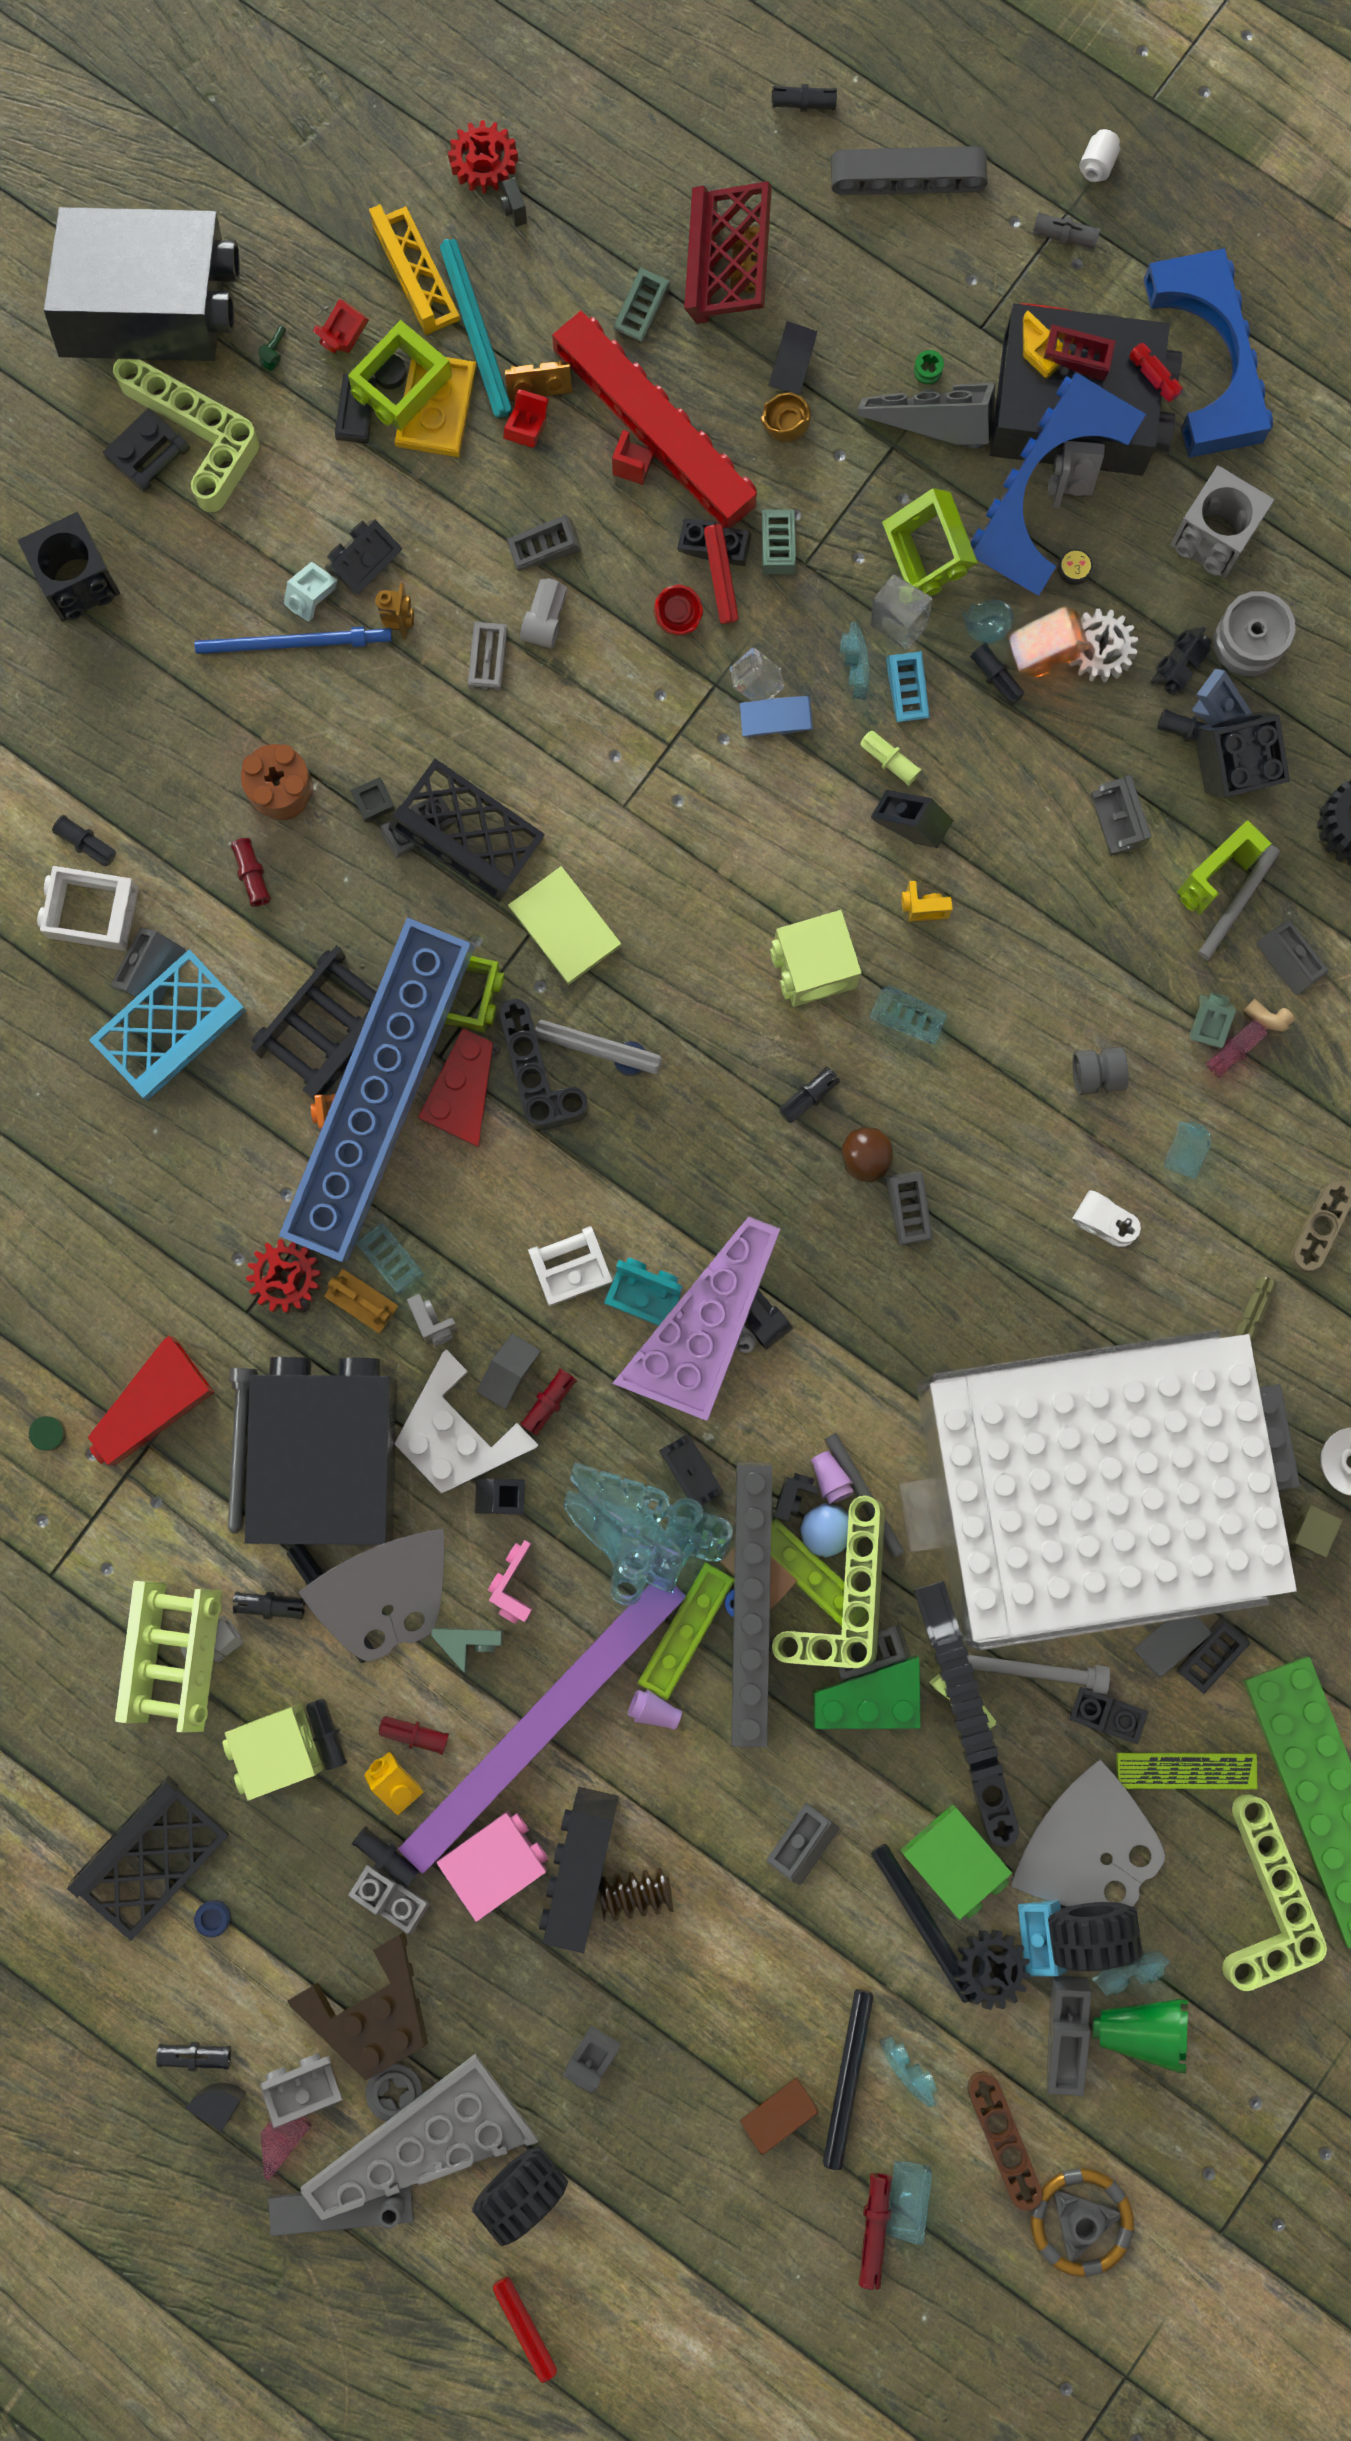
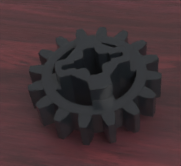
M980 1930L978 1933L979 1940L973 1936H968L966 1939L969 1947H958L957 1950L963 1957L962 1960L953 1961V1965L961 1967V1973L956 1974L954 1980L964 1982L959 1991L964 1995L971 1994L970 2003L975 2005L982 2003V2008L989 2010L992 2009L993 2004L996 2008L1005 2009V1999L1011 2003H1016L1018 2000L1015 1992H1026L1027 1989L1021 1984V1981L1031 1977V1974L1023 1971V1966L1028 1965L1030 1959L1020 1957L1025 1948L1023 1945H1013L1014 1936L1006 1934L1002 1938V1931L992 1930L991 1934H989L988 1931ZM997 1945L1003 1950L993 1953L992 1950H988L987 1946ZM991 1963H995L993 1968L990 1966ZM991 1971H993V1973H994L993 1976H990V1975H989V1973H990ZM991 1985L997 1992L987 1994L981 1989Z

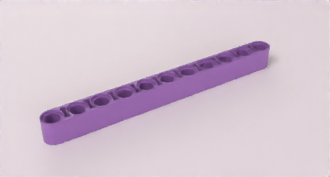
M661 1572L409 1836L398 1850L423 1874L666 1619L686 1595Z

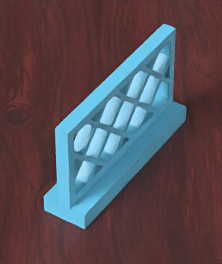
M189 949L91 1037L89 1041L134 1089L148 1101L246 1012V1009ZM188 961H191L199 969L198 983L179 982V970ZM203 974L212 984L203 983ZM174 975V982H166ZM160 987H174L173 1006L154 1005L155 991ZM179 987L198 988L197 1007L178 1006ZM203 988L218 989L225 999L215 1008L202 1007ZM149 998V1005H141ZM135 1009L149 1010L148 1029L129 1028V1015ZM154 1010L173 1011L172 1029H153ZM178 1011L197 1012V1025L191 1030H177ZM202 1012H210L202 1019ZM124 1020V1028L117 1027ZM110 1032H124L123 1051H109L100 1041ZM129 1033H148L147 1052H128ZM153 1034H172V1047L166 1053H153ZM177 1034L185 1035L177 1042ZM114 1056H123L122 1064ZM128 1056L147 1057L146 1071L137 1079L127 1071ZM152 1057H160V1058L152 1065Z

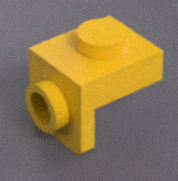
M391 1752L386 1753L382 1758L376 1759L364 1774L371 1791L397 1816L424 1793L421 1786L398 1764Z

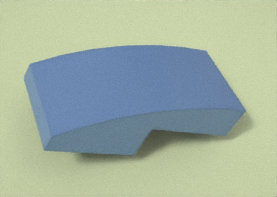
M809 696L740 703L743 737L749 738L775 733L783 735L813 730L811 700Z

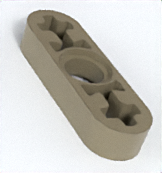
M1334 1181L1324 1186L1291 1251L1290 1259L1297 1270L1311 1272L1321 1267L1351 1207V1186L1346 1182ZM1339 1189L1341 1191L1340 1197L1344 1199V1202L1337 1203L1332 1212L1321 1210V1207L1324 1209L1329 1208L1333 1201V1197L1329 1195V1192ZM1318 1217L1326 1218L1330 1222L1331 1230L1327 1236H1321L1314 1230V1221ZM1313 1241L1323 1243V1247L1318 1244L1311 1253L1315 1261L1308 1262L1307 1264L1303 1263L1304 1256L1300 1252L1308 1250Z

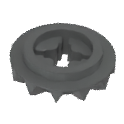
M402 2063L394 2064L371 2077L366 2087L367 2104L372 2113L383 2121H388L422 2095V2082L416 2075L415 2070L404 2066ZM390 2078H392L393 2083L395 2082L397 2088L408 2087V2089L400 2094L399 2107L393 2096L381 2097L390 2088Z

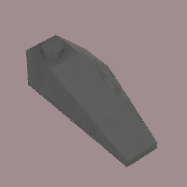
M995 383L952 385V392L941 394L934 392L933 388L923 389L921 393L915 394L912 398H907L905 393L862 398L860 402L858 416L955 445H965L967 448H980L984 444H989L993 433Z

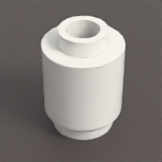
M1103 129L1091 137L1079 164L1080 171L1087 180L1098 182L1104 181L1109 177L1120 152V139L1114 132Z

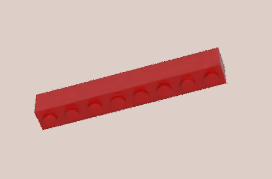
M580 310L552 334L553 350L565 363L569 362L570 368L647 449L654 451V456L723 528H732L756 507L757 490L752 481L746 476L742 478L734 470L735 467L730 458L723 453L720 455L712 447L713 444L707 434L701 430L698 432L690 424L691 421L688 415L681 408L676 409L669 402L666 392L659 385L654 386L647 379L644 369L638 363H631L625 356L622 346L616 340L610 341L606 337L603 328L595 318H588Z

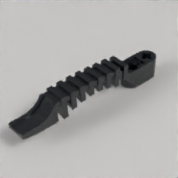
M942 1581L915 1589L914 1593L930 1646L935 1648L936 1655L933 1657L936 1665H940L941 1672H939L941 1681H945L946 1684L944 1690L946 1697L950 1698L951 1704H949L951 1713L955 1714V1727L960 1731L961 1736H958L961 1746L965 1748L963 1755L970 1768L968 1771L984 1830L995 1845L1008 1847L1018 1839L1019 1826L1004 1780V1771L997 1759L999 1754L997 1747L992 1741L994 1737L991 1729L988 1728L987 1723L989 1720L987 1714L983 1711V1700L977 1691L979 1689L977 1680L973 1678L972 1672L974 1670L967 1658L969 1654L967 1648L963 1645V1636L958 1626L945 1582ZM997 1786L1000 1790L998 1799L991 1803L983 1801L982 1794L985 1788ZM1003 1821L1008 1825L1003 1836H1000L997 1831H993L998 1828L997 1822Z

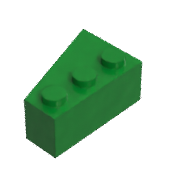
M914 1655L907 1660L813 1690V1727L815 1729H921L919 1657Z

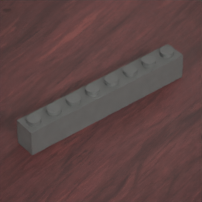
M736 1462L732 1747H767L772 1511L771 1462Z

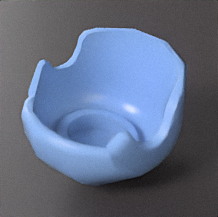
M823 1503L811 1509L804 1516L800 1527L803 1544L811 1553L824 1557H831L847 1548L849 1513L842 1506L829 1505V1503Z

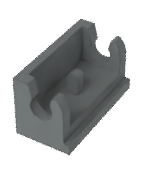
M1125 776L1124 778L1098 786L1099 790L1092 792L1091 798L1110 856L1144 847L1150 840L1151 834L1132 776Z

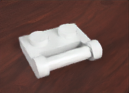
M592 1226L582 1229L583 1233L538 1249V1246L528 1249L549 1307L613 1282ZM588 1245L590 1254L546 1270L544 1261Z

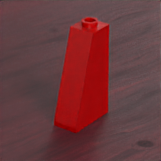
M168 1336L163 1339L88 1436V1439L93 1444L89 1449L99 1463L103 1464L106 1462L107 1465L116 1466L215 1393L176 1338Z

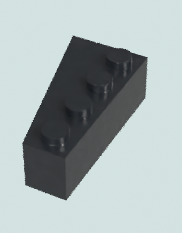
M578 1786L573 1809H565L561 1830L567 1832L565 1844L558 1842L553 1862L560 1865L558 1876H550L546 1897L553 1898L551 1908H543L539 1930L545 1931L543 1940L545 1945L580 1953L585 1951L617 1807L618 1795Z

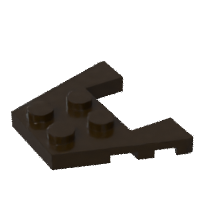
M404 1932L373 1950L390 1981L389 1985L335 2015L319 1983L312 1985L287 2001L290 2007L365 2081L428 2044L420 2001L415 1995L412 1980L414 1972L412 1963L408 1961L406 1951L408 1943Z

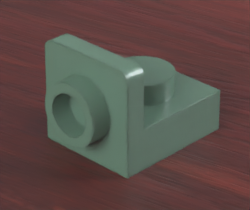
M1210 993V996L1200 995L1198 1000L1200 1006L1189 1035L1191 1040L1223 1048L1236 1012L1233 1004L1229 1002L1230 998L1218 993Z

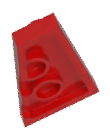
M464 1028L462 1029L418 1116L419 1120L479 1148L494 1048L493 1042Z

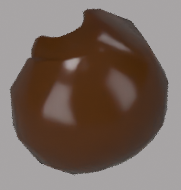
M861 1127L850 1132L842 1147L845 1170L859 1181L874 1182L884 1177L893 1161V1149L888 1136L877 1128Z

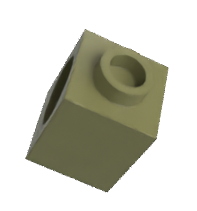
M1302 1505L1287 1539L1288 1544L1296 1547L1294 1550L1295 1554L1313 1561L1315 1557L1327 1558L1343 1520L1312 1505Z

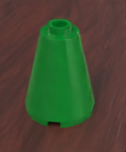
M1175 1999L1101 2010V2017H1094L1093 2039H1100V2047L1176 2073L1186 2074V2064L1179 2063V2060L1186 2061L1188 2012L1181 2011V2009L1188 2010V2000Z

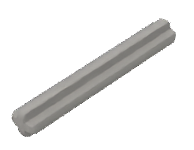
M540 1020L535 1028L538 1039L646 1072L657 1074L662 1065V1058L658 1054L545 1020Z

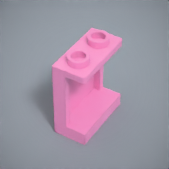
M509 1810L505 1811L499 1818L452 1851L450 1850L436 1862L476 1922L547 1871L545 1862L549 1859L538 1842L533 1845L525 1835L529 1829L518 1813L512 1815Z

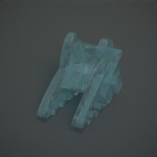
M574 1463L570 1480L580 1494L568 1490L563 1507L575 1525L594 1545L607 1554L611 1560V1595L618 1603L622 1605L637 1603L641 1598L645 1583L673 1593L680 1571L690 1555L712 1562L720 1561L725 1557L733 1537V1528L727 1520L704 1513L697 1501L691 1498H682L672 1506L669 1505L668 1495L659 1488L649 1485L646 1488L643 1483L624 1478L622 1481L620 1476L600 1471L599 1474L595 1468ZM651 1500L658 1502L655 1510L648 1508ZM666 1516L669 1517L666 1529L664 1531V1529L660 1526L659 1521L664 1519V1517ZM629 1582L635 1586L637 1592L632 1596H625L619 1592L617 1586L620 1583Z

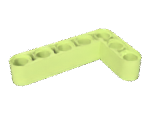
M118 359L113 366V373L122 392L126 396L214 444L191 481V489L201 509L206 512L220 510L258 452L259 440L252 423L247 418L140 359ZM137 374L133 379L126 380L128 375ZM165 389L162 394L153 395L156 390ZM187 404H192V405H193V406H192L190 409H188V410H184V411L181 410V408H182L184 405H187ZM213 420H221L215 426L208 425ZM241 435L249 436L244 441H236V439ZM223 462H232L227 468H219ZM208 488L215 489L210 495H202Z
M859 1496L850 1504L842 1635L792 1631L781 1632L774 1638L772 1643V1652L779 1661L793 1664L845 1668H866L875 1661L878 1645L885 1522L884 1507L877 1499L869 1496ZM865 1503H871L875 1508V1515L870 1521L864 1522L859 1516V1510ZM868 1537L873 1543V1550L868 1556L862 1557L857 1551V1545L861 1539ZM862 1572H866L871 1578V1585L864 1592H860L855 1586V1579ZM859 1607H864L869 1613V1620L863 1627H858L853 1621V1614ZM789 1637L795 1639L798 1644L797 1653L792 1657H788L783 1651V1643ZM822 1640H827L832 1646V1654L826 1660L821 1659L817 1654V1646ZM857 1642L864 1644L867 1649L866 1658L862 1662H856L851 1656V1649Z
M1243 1794L1233 1802V1816L1281 1931V1934L1234 1952L1224 1960L1222 1970L1225 1978L1238 1989L1250 1991L1318 1964L1324 1959L1327 1946L1270 1806L1266 1801L1257 1796ZM1255 1802L1259 1809L1258 1815L1253 1820L1248 1821L1245 1817V1808L1250 1803ZM1265 1836H1270L1272 1847L1267 1853L1261 1854L1258 1848L1259 1841ZM1283 1869L1286 1874L1285 1882L1281 1886L1274 1887L1272 1877L1276 1871ZM1297 1903L1300 1909L1298 1916L1293 1920H1288L1286 1917L1288 1906ZM1306 1937H1311L1313 1939L1311 1951L1302 1954L1300 1952V1943ZM1279 1950L1281 1953L1280 1962L1276 1966L1269 1967L1267 1962L1269 1954ZM1240 1964H1248V1975L1242 1980H1236V1968Z

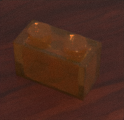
M1066 606L1007 634L1018 671L1032 677H1039L1051 671L1050 667L1060 662L1069 663L1075 661L1080 657L1081 652L1090 649L1079 613Z

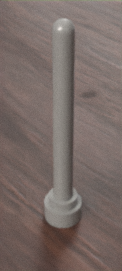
M974 1655L967 1656L973 1670L1084 1684L1085 1688L1092 1689L1093 1693L1107 1694L1109 1689L1110 1667L1095 1665L1094 1668L1088 1667L1087 1671Z

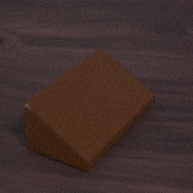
M796 2077L743 2117L740 2122L760 2154L764 2155L814 2117L819 2110Z

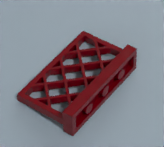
M769 181L708 191L704 185L692 187L684 309L696 324L707 323L709 316L764 308L772 186ZM762 194L761 202L751 212L744 204L753 195ZM731 199L734 203L721 217L717 213V202ZM742 209L748 216L735 229L728 222ZM755 221L760 226L759 232L749 242L742 235ZM725 226L732 234L719 247L715 243V236ZM739 239L746 247L733 260L726 252ZM754 252L758 256L757 263L749 272H746L740 265ZM724 257L730 264L717 277L713 274V267ZM737 269L744 277L731 290L724 283ZM751 282L756 286L755 298L742 300L738 296ZM722 287L728 295L719 304L711 305V297Z

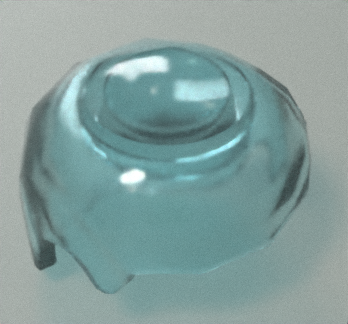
M988 600L978 605L971 604L969 613H962L964 625L970 638L982 644H993L1005 638L1012 629L1015 620L1011 607L1000 600Z

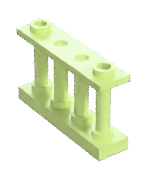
M134 1581L115 1721L122 1723H148L149 1714L178 1719L176 1732H204L205 1721L208 1715L207 1703L218 1618L221 1612L222 1591L195 1589L194 1598L165 1595L167 1583ZM163 1609L191 1612L189 1634L161 1630ZM164 1644L187 1648L185 1669L156 1665L158 1645ZM154 1679L183 1683L180 1704L151 1700Z

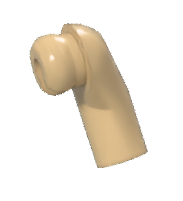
M1255 998L1243 1010L1262 1028L1284 1032L1288 1030L1289 1025L1295 1020V1016L1288 1009L1282 1008L1275 1015L1269 1012Z

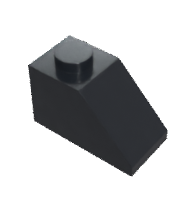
M891 790L885 791L871 815L875 822L914 844L933 848L939 847L954 821L932 798Z

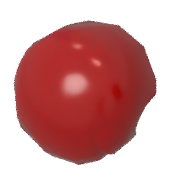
M677 584L662 590L655 600L653 612L656 624L665 633L682 636L697 629L703 616V607L700 597L691 587Z

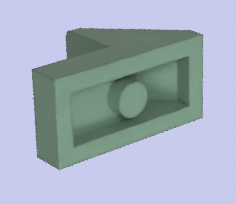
M433 1628L431 1636L463 1672H466L468 1668L469 1645H474V1651L495 1652V1645L501 1646L503 1644L504 1630Z

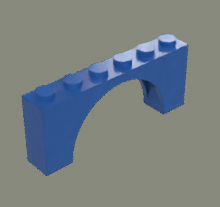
M1225 248L1150 263L1143 279L1151 309L1174 308L1201 317L1218 331L1230 353L1232 376L1229 388L1212 404L1198 411L1188 413L1181 426L1188 458L1264 443L1273 427L1272 413L1269 409L1266 410L1264 402L1265 385L1262 379H1258L1256 371L1258 364L1257 354L1254 349L1251 350L1248 340L1250 337L1249 323L1246 319L1243 320L1241 312L1242 296L1240 291L1235 289L1233 281L1235 275L1232 260H1228Z
M1075 373L1072 379L1067 376L1064 378L1056 392V395L1061 397L1054 410L1048 407L1038 424V426L1043 428L1036 440L1030 438L1020 455L1025 458L1018 471L1014 468L1011 470L1003 484V487L1007 488L1005 495L1001 501L995 498L986 513V517L990 521L984 531L978 528L970 541L977 560L1038 596L1056 566L1037 550L1030 539L1024 522L1023 497L1033 469L1050 450L1074 438L1101 436L1128 445L1146 416L1142 411L1078 373Z

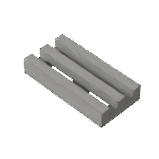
M474 622L468 688L475 689V687H481L482 690L494 688L495 691H501L507 639L506 624ZM481 630L487 631L482 679L476 678ZM494 632H499L495 678L490 680Z

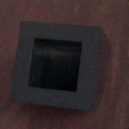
M476 1479L475 1513L524 1514L525 1480Z
M229 2083L212 2084L198 2092L185 2109L219 2131H222L246 2091Z

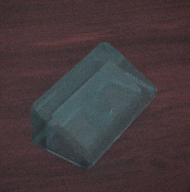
M900 2161L894 2162L889 2209L892 2210L891 2220L887 2222V2236L917 2245L924 2244L932 2180L930 2166Z

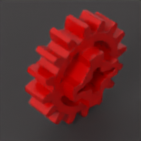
M484 120L480 121L478 128H475L470 122L468 123V131L466 133L458 129V140L451 139V151H448L452 175H457L460 185L468 181L469 191H473L476 186H481L482 193H486L487 186L491 185L495 191H498V182L509 180V174H516L518 151L516 150L515 139H509V133L506 128L498 132L496 122L490 128L486 127ZM503 151V152H504V159H503V161L501 162V161L499 160V159L501 158V153H500V152ZM464 152H467V155L465 156L466 162H463L462 160Z
M278 1239L276 1248L268 1242L265 1243L267 1252L262 1254L255 1251L254 1255L258 1259L257 1264L248 1263L247 1265L254 1271V1275L246 1277V1281L255 1283V1286L249 1290L250 1294L253 1296L261 1295L257 1302L261 1306L270 1302L269 1310L272 1312H276L280 1305L283 1312L288 1314L293 1304L297 1309L302 1310L303 1305L301 1301L304 1298L311 1302L314 1300L309 1293L310 1290H320L321 1287L314 1282V1278L322 1276L321 1271L313 1269V1266L319 1262L316 1257L307 1259L310 1249L304 1247L298 1251V1244L291 1242L289 1247H286L285 1241ZM281 1255H293L300 1260L292 1263L285 1262ZM269 1263L268 1273L262 1278L264 1267ZM282 1269L291 1272L287 1276L289 1282L286 1284L280 1280L277 1281L281 1277L279 1271ZM306 1275L305 1283L302 1289L299 1291L298 1285L302 1276ZM278 1289L283 1291L287 1298H275L268 1292Z

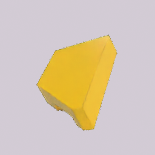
M1027 311L1023 317V357L1047 379L1061 365L1044 359L1050 331L1033 314ZM1058 339L1055 351L1062 352L1063 343Z

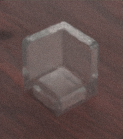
M754 647L730 667L733 687L751 701L772 699L784 688L780 667Z

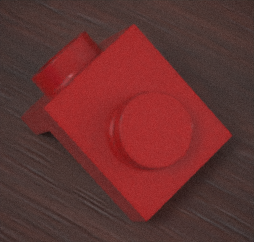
M339 299L324 326L316 325L313 332L321 338L319 343L332 353H336L337 350L350 353L369 319L348 302Z
M519 389L515 397L514 410L504 427L503 439L534 448L546 425L548 398Z

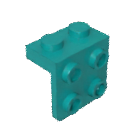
M628 1257L626 1262L618 1260L616 1265L617 1272L604 1304L659 1326L679 1302L683 1286L678 1284L679 1278L661 1270L658 1275L648 1272L646 1264Z

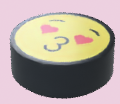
M1070 550L1060 560L1058 566L1059 575L1068 584H1081L1088 579L1092 571V560L1082 550Z

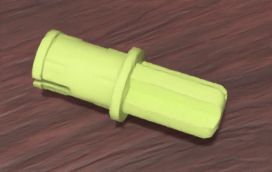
M874 731L868 732L860 743L863 749L882 763L881 768H888L908 786L911 785L922 770L899 752V747L894 748Z

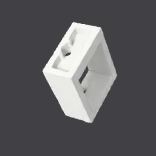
M53 866L51 876L47 875L44 883V894L47 896L44 908L41 907L38 912V927L49 939L126 951L139 887L132 878ZM67 884L115 892L107 935L59 928Z

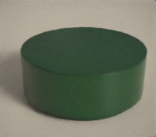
M49 1416L40 1417L29 1428L30 1442L39 1450H55L65 1440V1427L57 1418Z

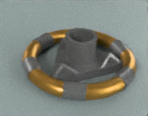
M1084 2168L1062 2171L1045 2183L1041 2188L1042 2200L1031 2211V2232L1040 2254L1050 2265L1059 2271L1079 2277L1103 2274V2272L1115 2266L1129 2249L1134 2233L1133 2211L1126 2193L1107 2175ZM1083 2182L1095 2184L1103 2188L1116 2203L1119 2211L1060 2189L1064 2186ZM1053 2195L1068 2259L1062 2257L1047 2240L1044 2231V2217L1049 2200ZM1121 2218V2225L1115 2245L1106 2255L1100 2259L1081 2263L1074 2262Z

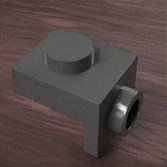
M590 2025L573 2052L563 2074L564 2077L572 2081L576 2086L594 2093L601 2077L617 2054L621 2043Z

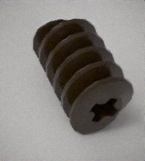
M657 1868L655 1879H651L648 1871L643 1870L641 1881H637L634 1873L629 1872L628 1880L625 1884L620 1875L615 1874L612 1886L609 1885L605 1876L601 1877L599 1892L604 1922L607 1912L611 1914L614 1921H618L621 1910H624L628 1919H632L636 1907L641 1916L645 1917L647 1916L649 1905L652 1906L656 1915L661 1913L663 1903L666 1904L670 1913L674 1912L669 1876L665 1877L661 1868Z

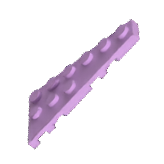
M748 1217L612 1384L708 1421L781 1229Z

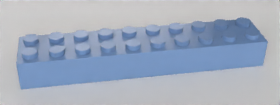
M408 917L406 918L280 1231V1237L338 1261H349L475 949L471 943Z

